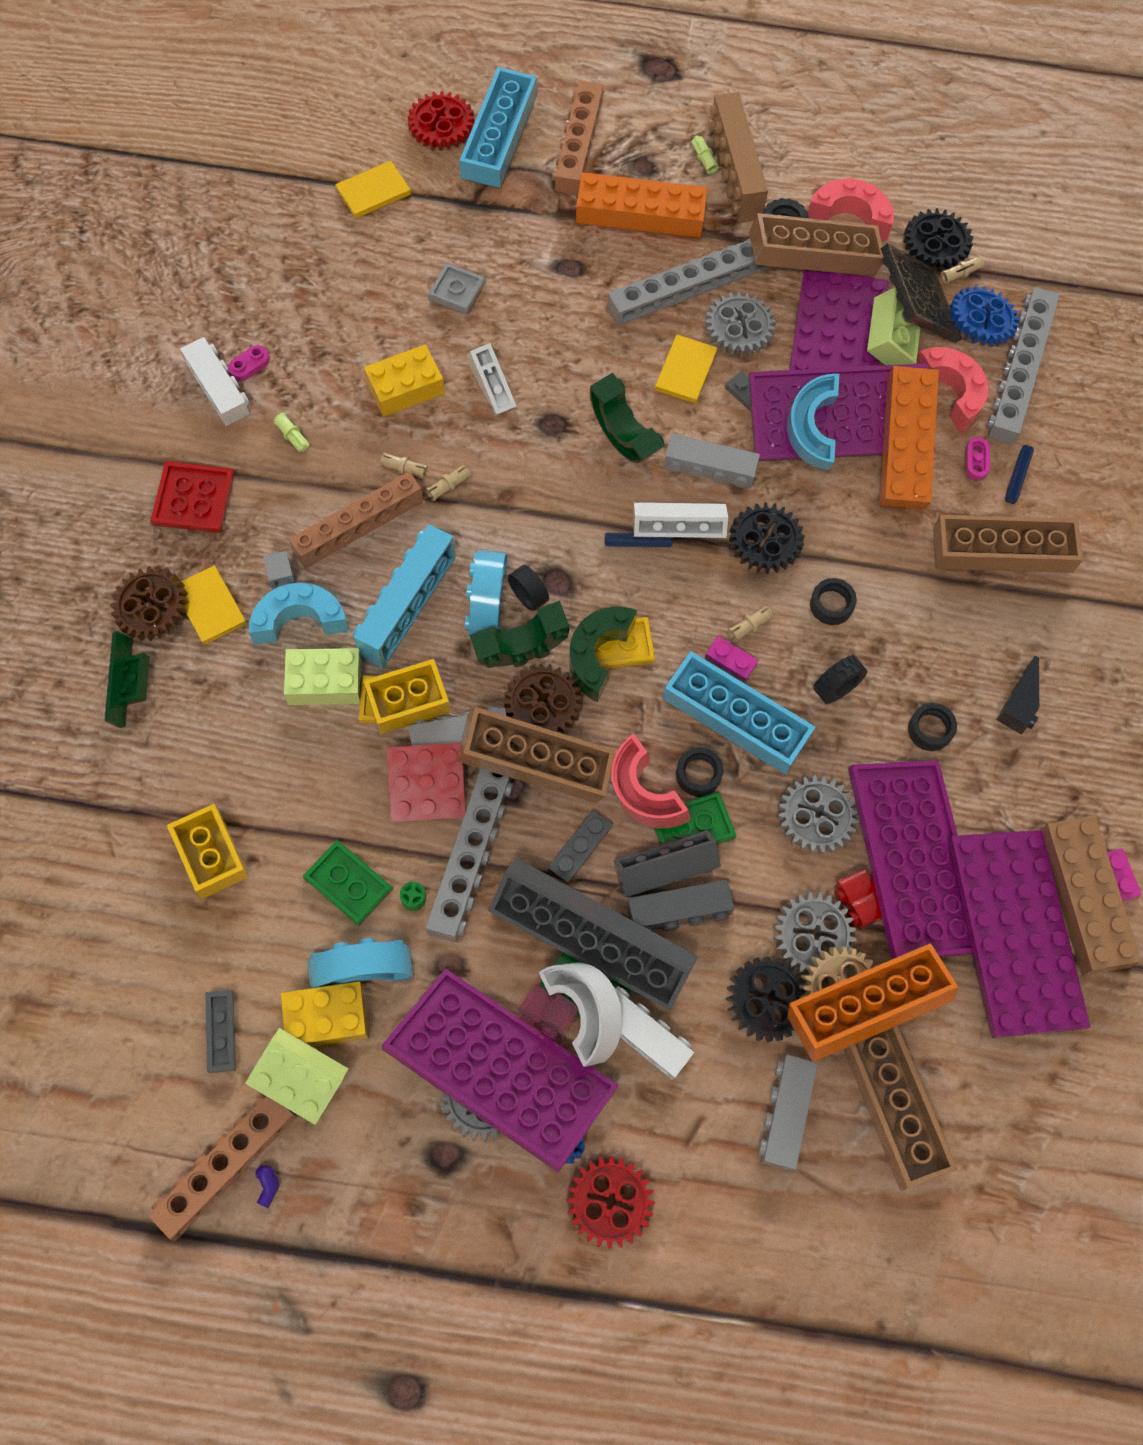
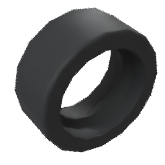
M522 565L508 575V582L512 591L529 610L535 611L549 601V594L544 583L530 567Z
M838 578L823 580L813 591L810 600L811 612L822 623L828 625L844 623L850 618L857 602L856 592L844 580ZM827 591L839 593L847 602L846 608L841 612L828 611L820 603L819 599L822 593Z
M928 703L917 708L908 723L910 739L916 746L927 751L942 750L948 746L957 732L955 715L950 709L937 703ZM925 715H932L941 719L946 727L944 737L941 739H931L925 736L919 729V720Z
M698 747L686 751L681 756L675 774L677 783L683 791L689 795L701 797L713 793L718 788L724 769L722 761L716 753L710 749ZM700 759L711 764L714 771L712 780L705 785H698L689 781L685 774V768L690 761Z

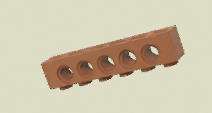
M579 80L578 88L573 90L572 101L574 104L569 106L568 117H570V120L565 122L564 133H566V136L561 137L560 149H562V152L557 153L556 165L558 167L553 169L552 181H555V191L577 195L579 193L582 172L585 173L601 109L604 84Z
M410 472L401 475L289 538L293 553L304 569L310 567L421 504L423 496L420 485Z
M262 1094L254 1102L255 1108L248 1115L246 1113L241 1115L233 1124L235 1128L228 1135L223 1134L213 1144L215 1148L208 1155L203 1154L193 1164L194 1169L187 1176L182 1175L172 1185V1192L167 1197H160L152 1205L153 1211L148 1215L149 1218L170 1240L176 1241L297 1118L289 1109ZM267 1116L269 1119L267 1127L258 1130L256 1127L258 1118ZM241 1136H247L249 1140L247 1147L243 1150H238L236 1147L237 1140ZM222 1156H226L228 1158L227 1167L222 1171H218L216 1168L217 1160ZM205 1176L208 1181L205 1190L198 1192L196 1182L199 1178ZM184 1197L187 1201V1207L183 1212L178 1213L175 1209V1204L178 1199Z

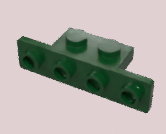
M116 631L112 633L105 722L118 728H123L126 722L127 705L146 701L150 656L144 653L131 656L132 639Z

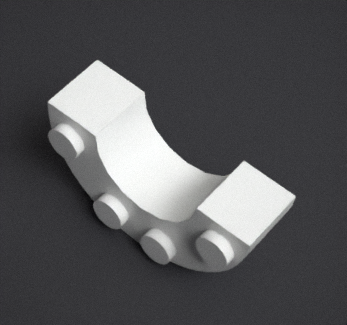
M579 962L550 966L541 970L539 975L549 995L565 993L573 999L578 1007L581 1016V1027L577 1038L572 1044L583 1067L605 1062L615 1051L622 1030V1006L609 979L594 966Z

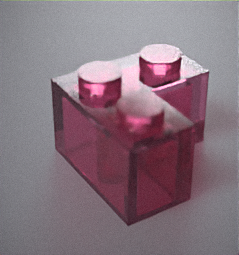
M537 983L518 1008V1014L521 1015L520 1019L532 1027L535 1025L542 1030V1034L554 1042L557 1040L559 1043H562L579 1018V1010L575 1004L559 993L556 997L549 995L548 991Z

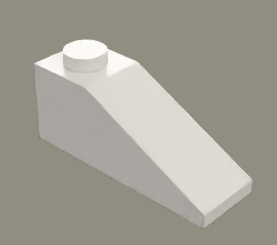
M491 343L466 354L474 377L495 415L516 407Z

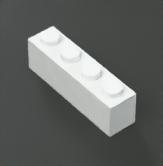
M203 337L180 348L185 363L225 426L249 415L247 405L250 403L244 392L240 393L238 391L239 385L234 376L229 377L227 374L229 370L223 359L218 360L217 356L219 355L213 344L209 345Z
M634 503V537H727L728 513L726 504Z
M617 986L614 989L622 1006L620 1038L668 1078L673 1080L694 1054L690 1049L691 1044L681 1036L676 1038L669 1032L671 1028L659 1019L656 1022L649 1016L650 1011L640 1003L635 1005L628 999L630 995L624 989Z

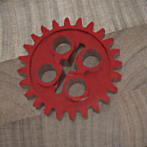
M433 91L431 97L425 94L424 100L418 98V104L412 103L413 109H409V115H407L409 131H411L412 137H416V142L423 141L424 147L430 144L431 149L438 146L439 150H442L443 146L450 150L451 144L457 148L458 141L464 144L465 138H469L475 123L474 111L471 110L470 104H466V99L459 100L458 94L452 97L451 92L446 96L443 91L440 92V95H436Z
M610 1156L608 1163L605 1164L602 1157H599L598 1166L589 1161L588 1166L590 1170L587 1172L585 1169L580 1168L579 1171L582 1178H572L577 1187L568 1188V1191L574 1194V1197L566 1199V1203L573 1204L574 1208L567 1211V1214L576 1215L571 1225H581L578 1235L587 1232L586 1242H590L593 1237L597 1238V1247H600L602 1242L606 1241L608 1249H611L613 1241H616L619 1248H622L624 1238L632 1244L633 1238L631 1234L634 1233L641 1237L642 1232L639 1227H649L644 1218L653 1217L654 1215L651 1211L647 1210V1207L655 1205L654 1201L647 1199V1196L651 1195L654 1191L646 1190L644 1187L650 1180L645 1179L641 1181L639 1177L643 1170L641 1169L634 1173L632 1171L634 1163L632 1162L628 1167H625L624 1158H621L618 1164H614V1158ZM604 1177L608 1181L609 1187L605 1192H599L594 1188L593 1184L596 1178ZM629 1185L634 1189L635 1195L632 1200H625L621 1197L620 1188L622 1186ZM592 1193L605 1199L613 1195L615 1202L633 1206L634 1210L628 1211L618 1206H613L609 1210L606 1208L607 1203L587 1197V1194ZM590 1204H596L601 1209V1216L596 1220H592L586 1215V1208ZM617 1212H622L627 1217V1224L623 1228H618L613 1224L612 1217Z

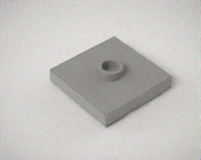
M446 263L428 293V300L468 314L485 284V277Z

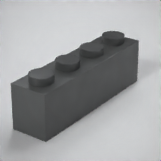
M708 830L613 860L618 883L625 897L637 896L644 891L662 888L666 884L684 881L691 876L709 873L713 869L721 867L717 843Z
M728 880L628 898L627 900L629 919L652 932L664 928L665 931H672L678 929L679 925L688 923L689 926H698L703 924L704 920L714 919L715 922L729 919V916L734 911Z

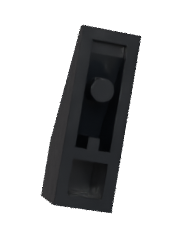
M1034 656L1025 668L996 719L1019 734H1022L1027 728L1032 729L1039 718L1035 715L1040 707L1039 657Z

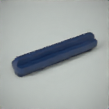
M1023 445L1005 496L1007 503L1016 504L1034 452L1032 446Z
M605 533L604 543L605 546L671 547L673 537H634V533Z

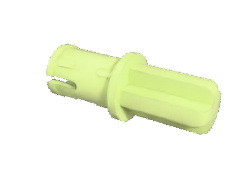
M697 135L691 141L698 154L697 159L702 162L707 174H714L719 169V165L712 155L713 151L711 148H708L703 137Z
M281 413L274 418V424L282 431L285 440H289L299 452H305L309 448V443L300 433L299 427L293 425L285 413Z

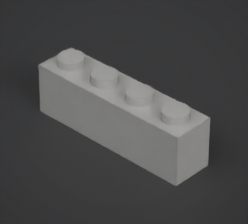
M671 433L665 455L664 468L673 472L691 474L694 477L713 479L719 483L734 484L740 488H751L760 454Z
M490 707L486 709L506 716L505 708ZM471 711L457 717L442 716L435 721L427 722L421 720L413 725H409L411 744L461 743L467 715Z
M786 1055L782 1061L778 1060L775 1069V1076L779 1077L777 1087H772L769 1102L773 1103L771 1113L767 1112L763 1127L767 1129L766 1139H761L758 1149V1155L762 1156L760 1163L790 1172L796 1170L818 1063Z

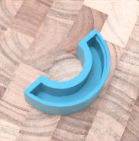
M839 374L823 375L807 383L797 394L787 417V434L794 451L808 464L823 470H830L834 464L836 440L826 438L819 432L815 425L814 414L817 409L834 404L838 397Z
M488 550L474 552L473 563H470L469 577H473L472 584L467 585L466 598L471 599L470 615L465 618V630H469V635L489 627L499 629L502 587L508 559L507 552Z
M309 583L286 584L270 591L255 606L249 622V634L254 645L278 641L279 631L282 626L289 620L297 617H309L316 620L323 627L325 635L349 631L343 608L338 600L324 588Z
M367 938L360 940L359 944L349 945L346 942L333 945L331 950L311 954L310 959L307 961L310 989L365 980L392 982L414 978L410 947L403 944V940L375 942V939Z

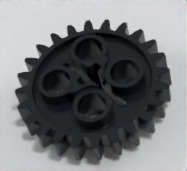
M936 208L935 213L927 209L926 215L920 211L918 217L914 215L912 221L908 222L903 242L906 243L905 250H910L909 256H916L914 262L921 260L922 267L929 264V268L932 270L935 265L940 271L942 266L949 269L951 264L956 266L958 262L968 258L973 246L972 240L974 236L970 235L972 229H966L968 223H961L962 217L954 218V212L947 215L946 209L943 213H940L938 208Z
M766 502L763 508H760L756 503L754 510L748 506L745 513L740 511L738 518H734L729 536V541L732 542L730 549L736 550L734 557H742L740 564L748 562L749 570L756 566L757 573L761 571V568H765L766 574H769L770 568H773L778 573L780 566L786 570L788 563L793 565L796 558H799L804 546L802 542L805 535L801 534L803 526H797L799 519H791L793 512L785 514V507L777 510L776 504L772 508H768ZM758 522L764 523L765 526L759 525ZM776 523L777 525L773 528L771 536L767 538L762 551L757 553L762 540L766 538L772 524ZM778 533H784L786 536H780ZM747 540H753L755 543H749ZM768 550H772L776 554H771L768 552Z
M769 956L764 957L762 962L757 957L753 959V964L747 961L744 963V968L736 969L739 976L734 975L730 978L735 985L727 987V990L733 993L726 998L727 1001L733 1002V1006L727 1010L735 1011L736 1015L731 1020L741 1021L738 1027L739 1030L748 1028L747 1037L756 1033V1041H760L765 1035V1040L769 1043L774 1038L776 1041L783 1040V1035L786 1038L792 1036L791 1030L795 1031L788 1019L789 1007L780 1002L789 1004L800 999L806 990L799 988L800 983L804 979L802 977L798 979L794 977L797 969L788 971V962L780 966L779 958L774 959L771 963ZM755 977L760 978L762 981V989L755 986ZM780 984L786 988V996L780 994ZM747 991L756 996L752 997L747 995ZM768 999L771 1000V1001H777V1002H772V1003L768 1004ZM750 1002L756 1005V1014L751 1013L749 1010ZM774 1009L778 1010L781 1014L780 1022L773 1016Z

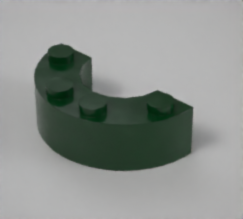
M611 373L590 386L591 405L600 427L617 451L629 461L640 463L664 448V440L652 427L646 429L637 422L631 408L627 405L626 390L623 382Z
M559 600L537 609L535 617L521 626L505 630L489 627L469 636L478 661L486 665L487 668L510 665L521 667L528 660L547 657L550 654V650L568 638L570 627Z
M627 607L600 609L584 618L573 633L569 653L570 672L572 678L576 680L577 687H580V690L587 697L596 702L599 701L607 684L609 671L601 667L597 662L595 652L608 641L620 640L626 642L636 622L637 610Z

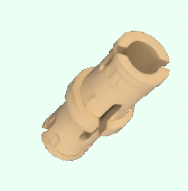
M978 255L968 261L958 262V265L940 273L942 282L948 284L956 279L968 277L970 273L984 268V259Z
M384 452L380 460V466L399 471V474L402 475L410 472L413 476L424 479V475L427 474L428 465L413 462L408 457L401 458Z
M461 465L452 473L443 475L441 480L426 489V493L432 501H436V499L448 491H454L455 487L470 478L471 474L467 467L465 468V465Z
M763 606L752 615H746L740 623L727 630L730 639L735 637L733 642H737L745 635L756 632L759 626L773 619L772 611L767 606Z

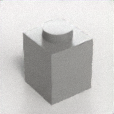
M275 551L263 556L272 590L286 584L295 583L287 551Z

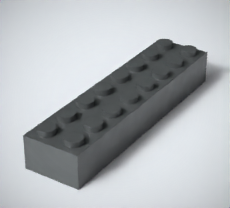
M517 858L505 871L488 910L574 959L594 966L605 976L669 1011L673 1007L698 959V956Z

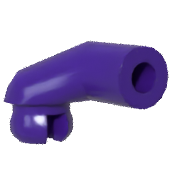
M261 1165L257 1168L255 1175L260 1180L263 1190L256 1203L269 1209L279 1189V1181L275 1170L271 1166Z

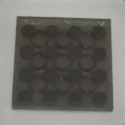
M888 243L880 248L883 254L882 261L890 272L889 279L897 290L896 297L903 306L905 319L909 323L912 322L920 328L930 331L932 334L941 336L944 340L947 339L953 343L960 341L962 336L959 334V329L953 327L955 322L950 321L952 316L949 314L950 306L935 269Z

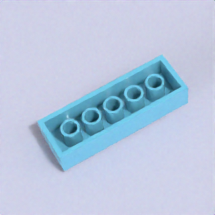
M497 67L459 160L460 177L462 179L501 188L537 96V76Z
M428 524L424 531L421 530L419 532L416 544L412 549L407 550L404 555V562L400 568H395L390 583L381 589L378 601L375 605L369 607L366 619L354 630V641L356 648H359L362 659L381 669L385 668L455 560L454 539L452 535Z
M692 651L689 652L664 689L663 700L785 775L815 729V726Z

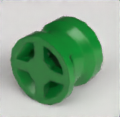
M408 882L402 886L400 899L403 906L407 910L417 911L425 905L426 894L420 883Z

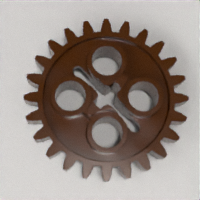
M148 566L146 573L138 569L137 576L129 573L131 579L129 581L122 579L124 586H116L120 593L112 595V598L116 601L110 604L115 610L111 613L116 619L114 621L115 624L125 634L127 633L131 638L136 636L140 641L144 637L152 641L153 635L161 639V632L163 631L170 635L169 628L172 626L177 629L178 626L175 622L177 620H184L180 614L188 612L185 606H183L189 603V600L185 597L188 595L184 588L185 585L175 573L172 574L168 569L163 572L160 567H157L154 572ZM136 595V596H138V597H141V598H142L144 601H146L147 603L144 604V602H143L141 599L136 598V597H133V596ZM155 603L160 609H164L167 611L163 612L159 610L157 607L153 606V604Z
M539 664L538 670H534L532 666H529V673L520 670L521 678L514 675V684L508 683L509 691L505 692V699L507 700L504 701V708H509L506 710V716L566 734V726L573 728L574 722L572 720L578 721L579 714L577 712L582 711V705L579 704L582 702V696L578 695L580 687H574L576 680L571 679L568 681L569 672L561 675V667H558L556 671H552L551 664H549L547 670H543L542 664ZM548 683L552 687L550 689H543L540 686ZM530 686H534V687L536 688L537 692H535V690H534L533 688H531ZM523 696H530L532 700L524 702L521 698ZM556 702H563L566 706L558 708L554 704ZM549 711H551V713H552L554 716H556V718H553V717L550 715V712H549ZM538 714H542L546 718L542 721H538L534 717Z

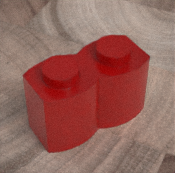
M865 869L837 882L835 885L836 890H834L835 896L838 901H841V904L844 903L849 911L847 912V917L854 919L850 922L853 926L856 925L859 930H862L882 920L875 885Z

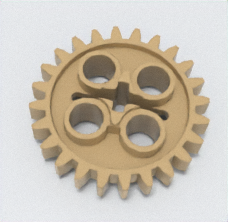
M839 946L838 950L835 947H829V954L821 950V959L812 957L815 965L805 966L810 972L809 975H801L807 982L799 986V988L806 990V994L800 998L822 990L821 982L825 977L828 979L827 987L871 969L873 960H864L866 954L861 952L856 954L855 948H849L847 951V948ZM846 965H848L850 968V973L845 978L843 974V969Z

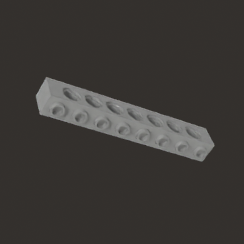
M749 238L742 243L730 245L721 251L712 252L699 259H693L686 264L672 267L665 272L653 274L644 280L635 281L622 288H616L608 293L607 307L617 325L620 326L771 268V266L755 265Z
M1034 287L1031 295L1027 294L1022 307L1026 309L1021 312L1018 324H1021V326L1016 328L1012 339L1016 343L1011 345L1007 358H1010V363H1006L1002 373L1005 376V380H1001L997 390L1000 393V397H996L992 407L995 414L990 416L986 427L990 429L988 434L990 439L1014 445L1020 435L1060 294Z
M480 769L426 925L427 934L455 943L458 936L463 937L467 926V922L464 919L466 913H471L475 898L472 895L474 889H479L483 874H480L482 865L487 866L491 854V851H488L490 842H495L499 829L496 828L498 819H503L506 805H503L506 796L510 797L514 785L511 782L512 778L507 776L496 778L492 775L494 772ZM491 792L498 795L494 800H487L485 798V795ZM481 815H487L490 817V820L486 823H480L477 821V818ZM472 838H480L482 843L479 846H472L469 844V841ZM465 861H472L475 864L469 870L461 867ZM457 884H464L467 887L463 893H456L453 891V888ZM450 907L459 910L458 914L454 917L446 916L445 911Z

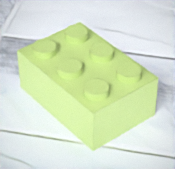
M896 287L874 297L867 351L884 365L916 364L923 310Z
M359 648L286 649L284 696L288 705L360 704L362 659Z
M279 1028L245 1084L316 1125L341 1084L348 1068Z

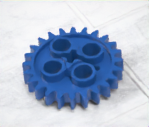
M975 285L974 289L969 286L966 290L961 289L950 304L949 314L952 315L950 321L955 322L953 327L961 328L959 334L966 333V339L972 337L975 344L979 340L983 346H985L986 342L991 347L994 346L995 342L999 346L1003 341L1007 343L1016 332L1020 318L1016 317L1018 311L1012 310L1014 304L1007 303L1009 298L1002 299L1001 292L996 295L993 288L989 292L986 286L982 290L977 285Z

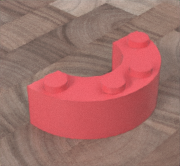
M853 178L839 179L823 185L813 195L808 210L810 219L829 220L834 215L840 213L854 214L860 217L865 224L878 226L881 240H888L894 221V211L887 196L874 184Z
M945 347L921 350L916 364L928 363V369L939 370L938 382L948 384L956 391L959 400L956 401L949 417L960 433L965 432L977 420L988 397V381L984 371L971 356L958 350Z
M632 734L617 750L611 768L613 788L622 809L638 823L652 828H672L687 823L691 820L689 810L675 790L667 794H654L646 791L640 785V776L643 770L650 764L646 749L636 735Z

